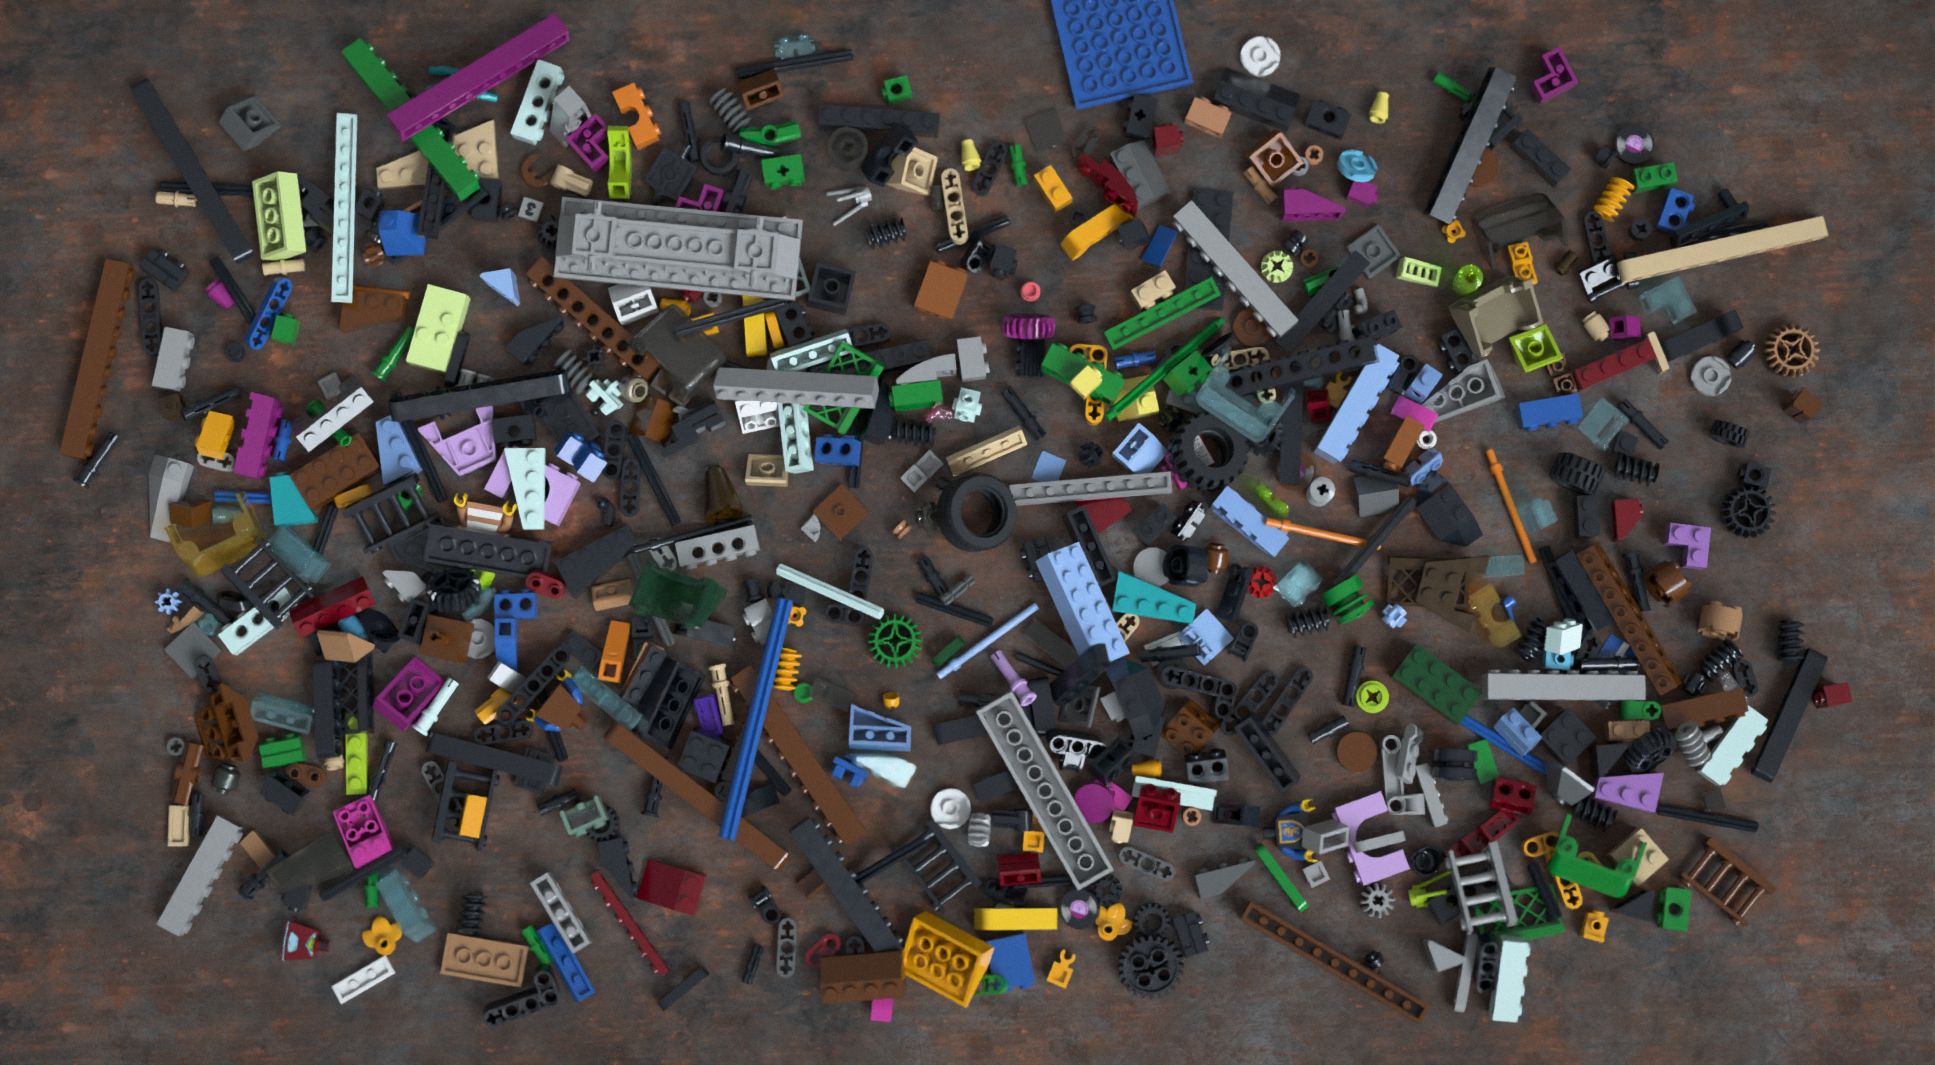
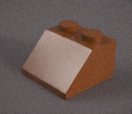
M1276 129L1244 153L1251 165L1254 166L1261 177L1272 188L1303 164V161L1283 133Z

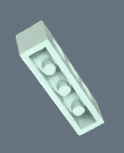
M538 59L511 130L513 138L536 145L537 141L542 139L544 133L542 127L544 122L547 123L549 120L551 103L553 104L556 97L558 85L561 86L564 80L561 67ZM544 81L551 82L550 86L545 89L541 88V84ZM536 100H544L542 106H534ZM530 118L537 119L536 123L531 126L527 125V121Z
M778 403L785 471L795 474L813 471L808 415L803 410L805 405Z
M285 586L269 601L267 607L271 610L272 603L278 601L280 608L294 595ZM255 607L249 612L248 610L242 612L237 617L238 620L236 622L226 624L221 629L222 632L218 634L233 655L240 654L274 628L264 617L260 624L255 623L256 615L260 614ZM289 612L283 616L281 621L290 616ZM245 626L247 632L244 636L240 637L238 631L240 627Z

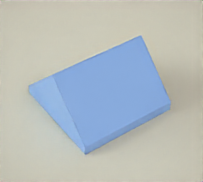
M510 268L481 273L480 278L488 286L516 306H519L520 299L517 279Z

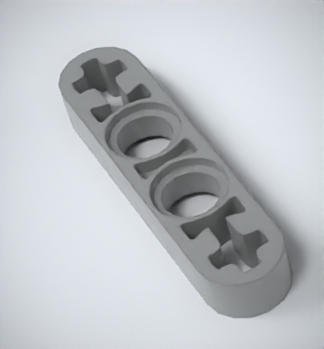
M1472 932L1469 935H1465L1461 956L1467 958L1465 963L1460 964L1453 1011L1464 1013L1477 947V933Z

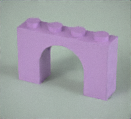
M504 450L484 489L506 500L513 484ZM549 463L548 466L545 465V476L550 486L549 495L545 501V520L559 527L581 483L577 481V476L569 472L566 475L558 472L559 467Z
M1381 791L1333 808L1334 813H1331L1333 820L1350 826L1346 856L1349 863H1353L1355 867L1353 875L1357 883L1360 882L1364 886L1410 869L1403 849L1376 858L1367 856L1363 852L1356 853L1354 843H1356V831L1359 825L1369 817L1388 811Z

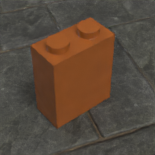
M930 261L914 304V309L952 322L967 283L968 274L959 267H954V269L946 267L947 264L942 261Z
M1406 416L1401 421L1379 461L1382 464V468L1398 472L1404 465L1425 425Z

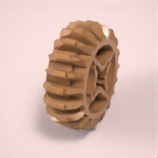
M1791 323L1788 328L1786 325H1782L1780 329L1776 328L1773 330L1774 334H1769L1768 338L1771 341H1766L1765 345L1770 348L1764 349V353L1769 354V356L1765 360L1772 361L1769 367L1775 366L1774 372L1776 374L1782 370V377L1787 376V374H1789L1790 378H1794L1795 374L1801 377L1803 372L1806 374L1810 372L1809 367H1815L1813 361L1819 359L1815 353L1820 352V349L1814 348L1818 341H1812L1815 334L1807 335L1809 332L1808 328L1801 331V325H1797L1795 328L1794 324ZM1783 336L1797 337L1793 342L1784 341L1781 338ZM1802 343L1805 346L1806 353H1804L1801 349ZM1777 345H1778V349H1780L1781 352H1782V357H1781V359H1780V357H1779V355H1778V352H1777ZM1794 346L1793 349L1795 351L1793 352L1795 353L1789 356V348ZM1791 359L1802 362L1799 366H1790L1786 363Z

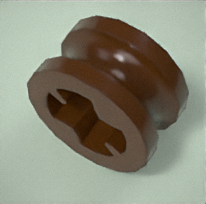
M1307 249L1300 256V264L1306 269L1313 268L1318 262V254L1314 250ZM1308 254L1312 255L1311 258L1314 257V261H1311L1310 264L1306 263L1307 260L1304 261V257H1307Z

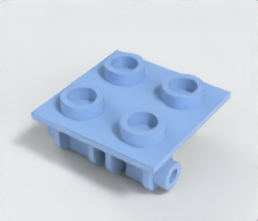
M1208 609L1201 613L1193 621V624H1189L1177 635L1185 645L1199 643L1201 655L1196 657L1204 666L1234 639Z

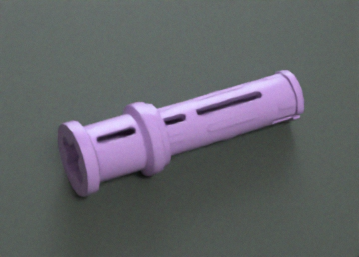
M1001 650L995 652L1000 659L992 654L991 660L1011 685L1010 690L1020 699L1021 706H1027L1036 699V694L1027 687V681L1018 676Z

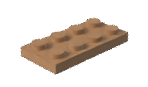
M447 933L440 974L522 987L529 946Z

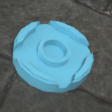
M1346 150L1342 152L1337 161L1338 170L1345 177L1356 182H1367L1373 179L1377 165L1372 157L1362 155L1363 152L1359 150Z

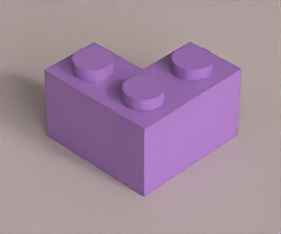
M1669 523L1665 525L1663 545L1683 548L1681 568L1703 570L1707 568L1711 528Z

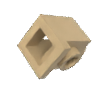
M1113 810L1109 832H1113L1111 839L1113 842L1128 843L1133 822L1132 812Z

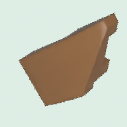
M193 606L182 619L174 616L172 619L173 623L167 630L171 634L187 628L193 621L196 622L205 612L199 607Z

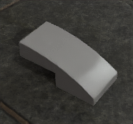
M930 449L901 479L913 492H916L945 463Z
M498 661L487 678L513 694L528 677Z

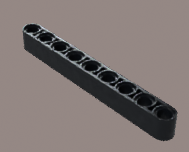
M557 369L397 396L388 400V406L392 421L399 422L564 394L570 391L567 370Z

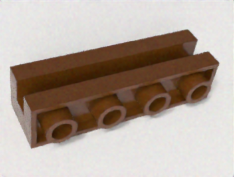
M1743 687L1661 706L1666 728L1672 729V733L1677 732L1678 727L1686 721H1695L1698 727L1705 725L1704 721L1722 722L1725 721V716L1733 715V719L1746 716L1745 712L1749 711Z

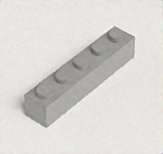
M1428 763L1415 766L1416 776L1421 792L1424 794V801L1433 828L1447 824L1448 817L1443 812L1444 805L1439 800L1440 793L1435 788L1434 784H1436L1435 778H1432L1431 766Z

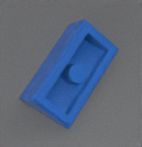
M1159 225L1142 261L1160 269L1178 232Z

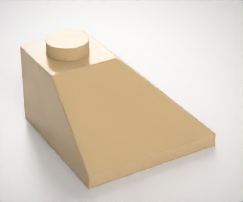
M915 147L907 157L898 154L891 162L895 173L886 184L899 190L929 196L938 157Z

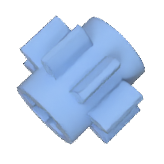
M166 589V594L158 593L160 598L155 601V603L161 606L158 611L163 612L166 609L168 615H171V610L179 611L178 605L183 603V601L177 598L179 593L175 592L171 595L170 589ZM167 598H169V599H170V603H172L170 606L167 605V603H168V602L166 601Z
M1396 603L1393 606L1387 605L1382 611L1384 614L1382 620L1391 628H1394L1396 625L1400 628L1407 621L1404 618L1407 614L1406 611Z

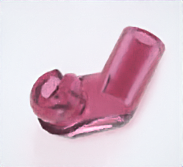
M936 405L922 417L927 423L932 422L936 418L950 420L953 417V411L950 407Z

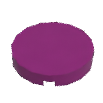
M1097 782L1087 783L1082 786L1074 798L1086 821L1090 823H1100L1111 816L1115 806L1113 793L1108 787Z

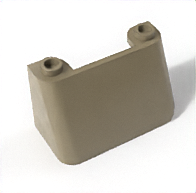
M1515 276L1500 278L1449 305V311L1473 354L1479 357L1489 355L1493 349L1492 343L1516 330H1524L1526 332L1543 323L1533 284L1529 278Z

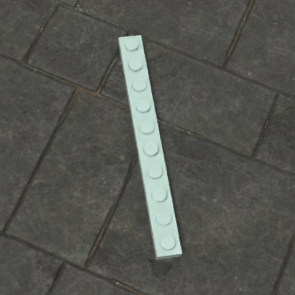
M337 113L331 302L352 303L357 114Z

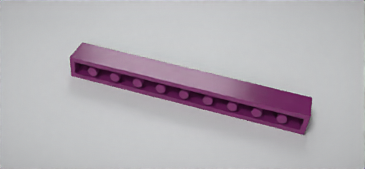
M555 13L543 18L540 23L533 27H528L518 36L511 37L505 44L493 48L490 53L483 57H478L472 64L460 68L457 73L450 77H445L434 87L427 88L419 96L412 97L404 105L392 109L387 114L390 127L401 141L404 142L570 41L569 30Z

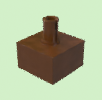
M428 614L419 654L466 663L474 624Z

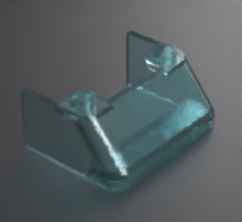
M1228 345L1199 389L1196 401L1199 406L1251 441L1261 442L1267 437L1295 397L1296 390L1292 388L1281 404L1275 400L1268 399L1263 401L1259 408L1255 407L1225 387L1229 381L1230 374L1228 369L1222 364L1231 352L1232 347Z

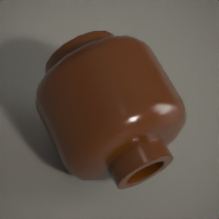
M1209 543L1203 549V551H1207L1209 554V573H1220V570L1228 567L1229 550L1224 548V544Z

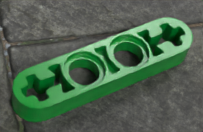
M1262 843L1253 848L1254 852L1297 910L1301 913L1309 907L1265 846Z

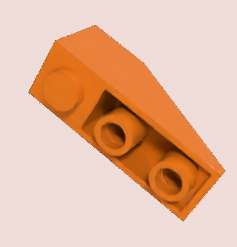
M611 620L601 659L599 680L621 684L631 623Z

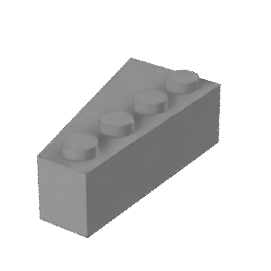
M570 86L567 88L563 87L556 93L550 123V132L564 148L569 145L566 138L592 116L586 104Z

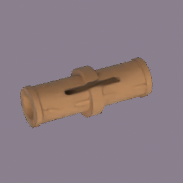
M1251 166L1243 173L1254 186V191H1258L1267 204H1270L1278 197L1254 166Z

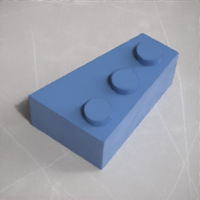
M391 415L377 421L376 430L383 485L386 487L415 472L418 474L424 471L401 421H392Z

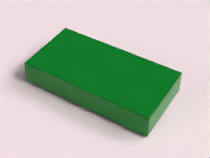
M1487 739L1466 745L1468 750L1478 751V760L1472 764L1477 769L1479 784L1495 780L1496 777H1499Z

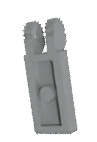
M1411 723L1407 725L1404 737L1402 738L1396 770V777L1406 784H1412L1413 777L1416 773V760L1419 756V744L1423 741L1424 736L1423 731Z

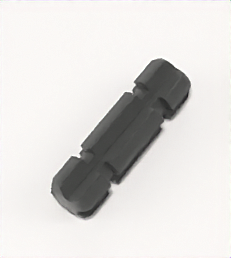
M970 574L964 576L947 593L945 592L941 595L940 600L944 605H949L966 591L967 587H971L975 583L974 578Z

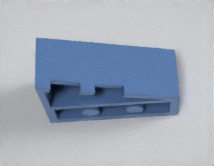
M851 704L849 749L910 752L911 726L882 717L874 712L866 711Z

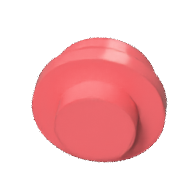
M1035 282L1024 283L1020 290L1022 298L1028 302L1037 300L1040 296L1038 284Z

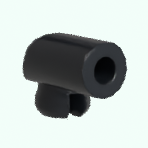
M605 497L598 498L596 500V507L605 514L603 525L613 526L615 516L614 505Z

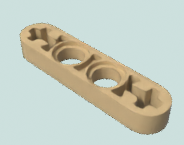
M946 169L942 173L941 179L951 240L955 244L961 245L968 239V229L960 178L955 169ZM948 175H952L954 178V187H950ZM957 193L959 195L958 200L955 202L949 201V194ZM958 211L962 214V217L959 220H953L951 214ZM960 225L962 238L957 237L956 226Z

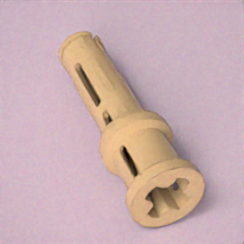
M726 664L708 667L713 679L711 685L713 689H716L722 726L735 724L727 687L730 682L726 677Z

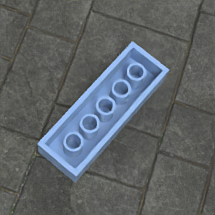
M1380 344L1376 346L1380 362L1362 368L1313 452L1333 465L1345 458L1349 451L1346 448L1347 445H1351L1359 434V431L1356 429L1364 425L1369 417V414L1366 412L1368 409L1372 410L1379 399L1377 393H1382L1389 382L1387 376H1391L1399 365L1397 361L1399 355Z
M1079 542L1051 552L1037 560L1036 564L1078 656L1090 646L1098 643L1106 645L1110 662L1129 654L1128 648Z

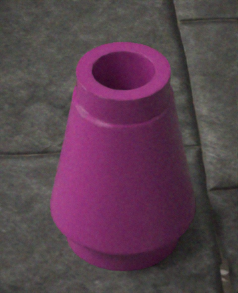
M218 280L212 282L205 289L208 293L207 296L226 310L235 303L224 284Z

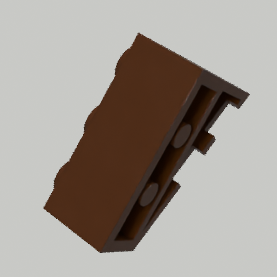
M352 291V303H342L339 330L343 333H348L353 330L406 320L408 299L405 296Z

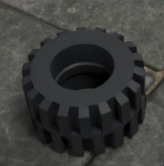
M1561 452L1556 456L1549 473V478L1556 484L1584 495H1596L1606 471L1589 459L1572 453Z

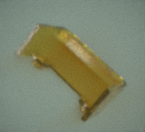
M244 491L235 494L244 512L233 521V528L237 535L201 552L193 541H182L174 524L165 527L178 556L195 576L204 577L221 569L225 564L229 565L244 558L257 546L254 542L255 537L258 536L260 540L262 538L267 540Z

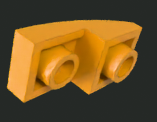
M1528 242L1509 245L1508 253L1513 275L1515 277L1529 278L1532 284H1537V277L1532 264L1533 258Z

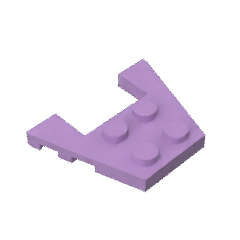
M493 406L476 408L481 424L443 440L435 421L418 428V431L459 476H463L497 461L496 444L494 443L492 419H494Z

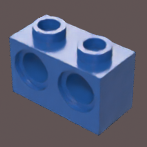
M1671 187L1666 193L1654 229L1674 235L1675 230L1687 226L1688 213L1691 214L1695 202H1692L1694 195ZM1675 199L1683 202V208L1676 206ZM1669 218H1674L1677 221V226L1670 225Z
M824 434V438L816 437L814 461L820 464L859 466L861 442L855 440V436L843 435L842 438H836V435ZM831 445V451L826 453L827 446ZM850 446L849 453L845 455V448Z
M530 589L520 590L518 594H512L511 590L499 591V594H494L495 618L538 619L537 594L532 593ZM530 599V608L524 610L521 606L522 601ZM504 600L511 602L508 610H502L501 603Z

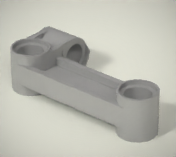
M1394 735L1385 736L1380 741L1387 813L1391 815L1425 814L1424 794L1404 796L1403 781L1396 777L1401 746L1400 740ZM1388 739H1392L1395 742L1393 750H1388L1385 746V742ZM1393 800L1398 801L1400 804V808L1396 812L1390 808V803Z

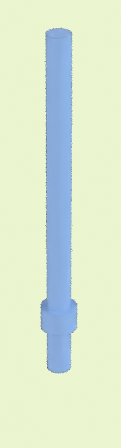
M1034 602L959 657H954L948 661V665L936 672L940 680L953 670L957 671L961 668V664L1037 611L1039 608Z

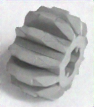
M979 812L971 814L968 831V843L970 845L982 847L989 844L991 817L989 814Z
M1374 883V890L1370 886H1366L1369 893L1361 892V895L1366 897V900H1360V904H1367L1362 910L1365 912L1370 909V917L1374 915L1375 911L1377 918H1381V911L1385 915H1389L1386 907L1389 909L1394 908L1393 905L1389 904V901H1395V898H1388V895L1393 891L1389 889L1384 892L1386 889L1385 884H1382L1379 889L1378 883ZM1374 896L1382 898L1380 905L1373 904Z

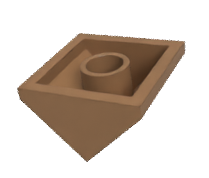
M321 630L317 632L325 660L356 662L373 650L375 646L350 633Z

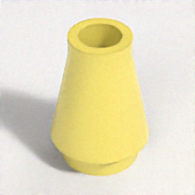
M1385 92L1377 93L1368 113L1369 119L1372 122L1384 123L1388 118L1389 95Z
M973 140L962 141V166L966 171L980 168L981 159L973 144Z

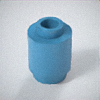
M355 615L348 616L338 622L342 632L350 633L363 640L367 637L366 630Z

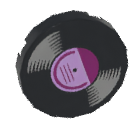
M1629 125L1621 129L1613 143L1615 152L1618 153L1617 157L1623 163L1629 165H1637L1647 161L1655 147L1654 138L1645 127L1639 125Z
M1076 888L1063 896L1059 911L1061 918L1068 926L1082 930L1089 928L1097 921L1101 906L1093 892L1084 888L1080 890Z

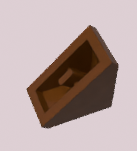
M211 500L169 503L170 523L193 528L211 521Z

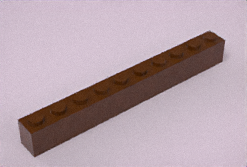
M105 259L59 452L61 455L89 461V457L93 455L94 445L92 444L99 430L97 423L99 417L103 414L102 402L108 393L106 385L113 371L111 364L117 355L116 343L122 334L120 326L122 320L126 317L125 305L131 296V289L129 288L136 274L134 266L129 263Z
M751 664L731 678L733 683L730 684L736 694H742L744 697L742 703L748 711L758 673ZM771 694L763 723L764 728L768 732L765 734L771 745L773 743L777 745L779 750L776 752L782 761L787 760L791 765L788 769L793 777L796 778L798 776L802 781L800 787L806 795L808 793L811 794L814 799L811 803L817 811L822 810L825 815L823 818L829 829L833 826L837 832L834 836L840 845L845 844L849 846L866 834L867 831Z
M1248 901L1239 917L1241 921L1418 1024H1421L1430 1008L1424 1002L1251 901Z

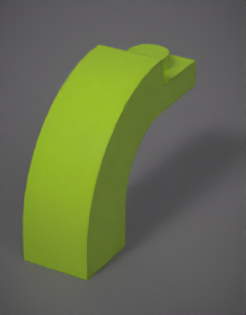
M608 126L610 153L609 198L630 199L632 157L628 126Z

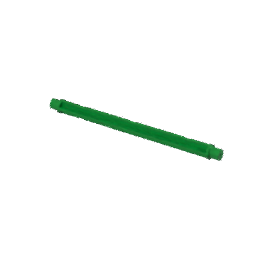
M1218 317L1216 320L1211 321L1200 333L1110 407L1104 414V418L1107 421H1111L1114 417L1117 418L1122 411L1213 334L1219 331L1225 324V320L1222 317Z

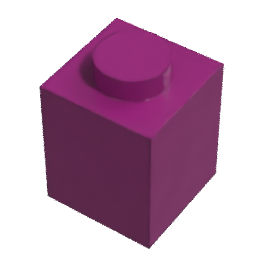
M1353 181L1346 200L1369 208L1370 204H1375L1379 193L1376 192L1378 186L1369 182Z
M1624 315L1609 318L1610 338L1628 340L1641 337L1640 317Z

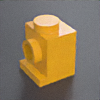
M1592 910V914L1585 913L1580 937L1604 942L1609 918L1604 917L1605 913ZM1594 922L1599 923V928L1597 930L1593 928Z

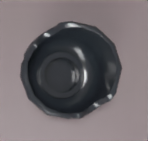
M1428 845L1416 848L1410 858L1412 870L1418 875L1426 877L1437 873L1441 863H1443L1441 852L1437 848Z

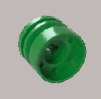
M1358 574L1321 595L1327 607L1337 604L1338 608L1332 613V616L1340 612L1342 613L1343 617L1336 620L1338 625L1353 621L1365 614L1375 604L1373 599L1364 604L1362 599L1370 595L1369 592L1361 595L1358 594V591L1364 586Z

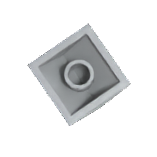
M1424 939L1422 942L1432 971L1439 972L1465 963L1467 958L1430 940Z

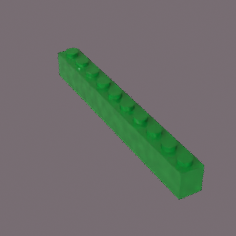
M359 38L342 50L341 53L345 61L385 110L390 113L392 109L399 108L407 103L410 99L408 96L410 93L403 84L399 85L396 82L398 78L392 70L387 71L385 68L387 65L380 56L376 57L373 54L375 50L369 42L365 44ZM430 125L410 137L409 139L460 201H463L480 188L477 181L479 177L473 169L469 171L466 167L468 165L462 155L457 156L455 154V147L450 141L446 142L443 139L444 134L438 126L434 128Z

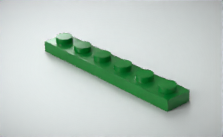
M1210 277L1104 333L1112 349L1115 350L1221 296L1213 278Z

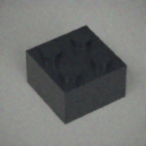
M817 262L806 306L845 316L856 272Z
M1569 708L1563 709L1539 732L1542 736L1539 742L1562 766H1568L1597 738Z
M695 726L691 730L677 768L716 783L733 741Z

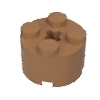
M1710 601V605L1702 606L1698 632L1702 631V635L1718 640H1724L1725 637H1731L1730 640L1739 639L1743 618L1742 608L1738 606L1725 607L1722 606L1721 602Z

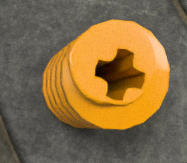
M1612 177L1609 180L1610 184L1606 185V191L1602 192V197L1597 200L1598 204H1595L1593 210L1598 212L1602 219L1609 222H1614L1611 215L1616 217L1619 215L1615 209L1621 210L1623 208L1619 202L1626 203L1627 200L1623 195H1631L1627 189L1633 190L1635 188L1630 182L1617 177Z
M782 648L779 658L781 661L778 662L777 666L779 669L776 670L778 677L774 678L776 685H773L772 688L789 691L796 689L791 682L797 681V678L793 677L792 674L799 673L794 666L800 665V662L795 659L802 657V655L796 650Z

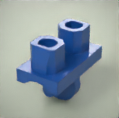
M856 752L854 757L849 754L845 756V760L851 762V764L835 757L831 776L841 780L846 771L852 774L848 784L858 789L863 780L866 781L869 773L855 766L863 768L865 762L859 760L860 753Z

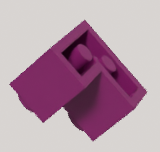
M1560 47L1540 57L1538 63L1545 76L1534 81L1529 88L1539 105L1575 87L1578 80Z
M596 113L566 138L569 146L594 173L610 161L608 156L598 146L608 137V126Z
M704 184L698 202L679 196L675 208L720 212L725 192L722 189Z

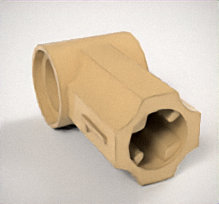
M557 165L550 184L556 188L565 191L567 189L584 197H587L593 183L592 180L577 175L572 170L561 165Z

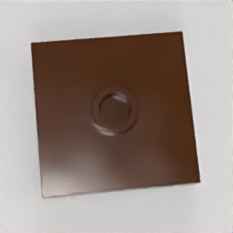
M842 484L812 511L839 541L869 514Z

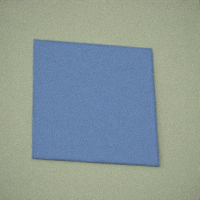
M1042 451L1031 479L1039 482L1058 481L1066 460Z

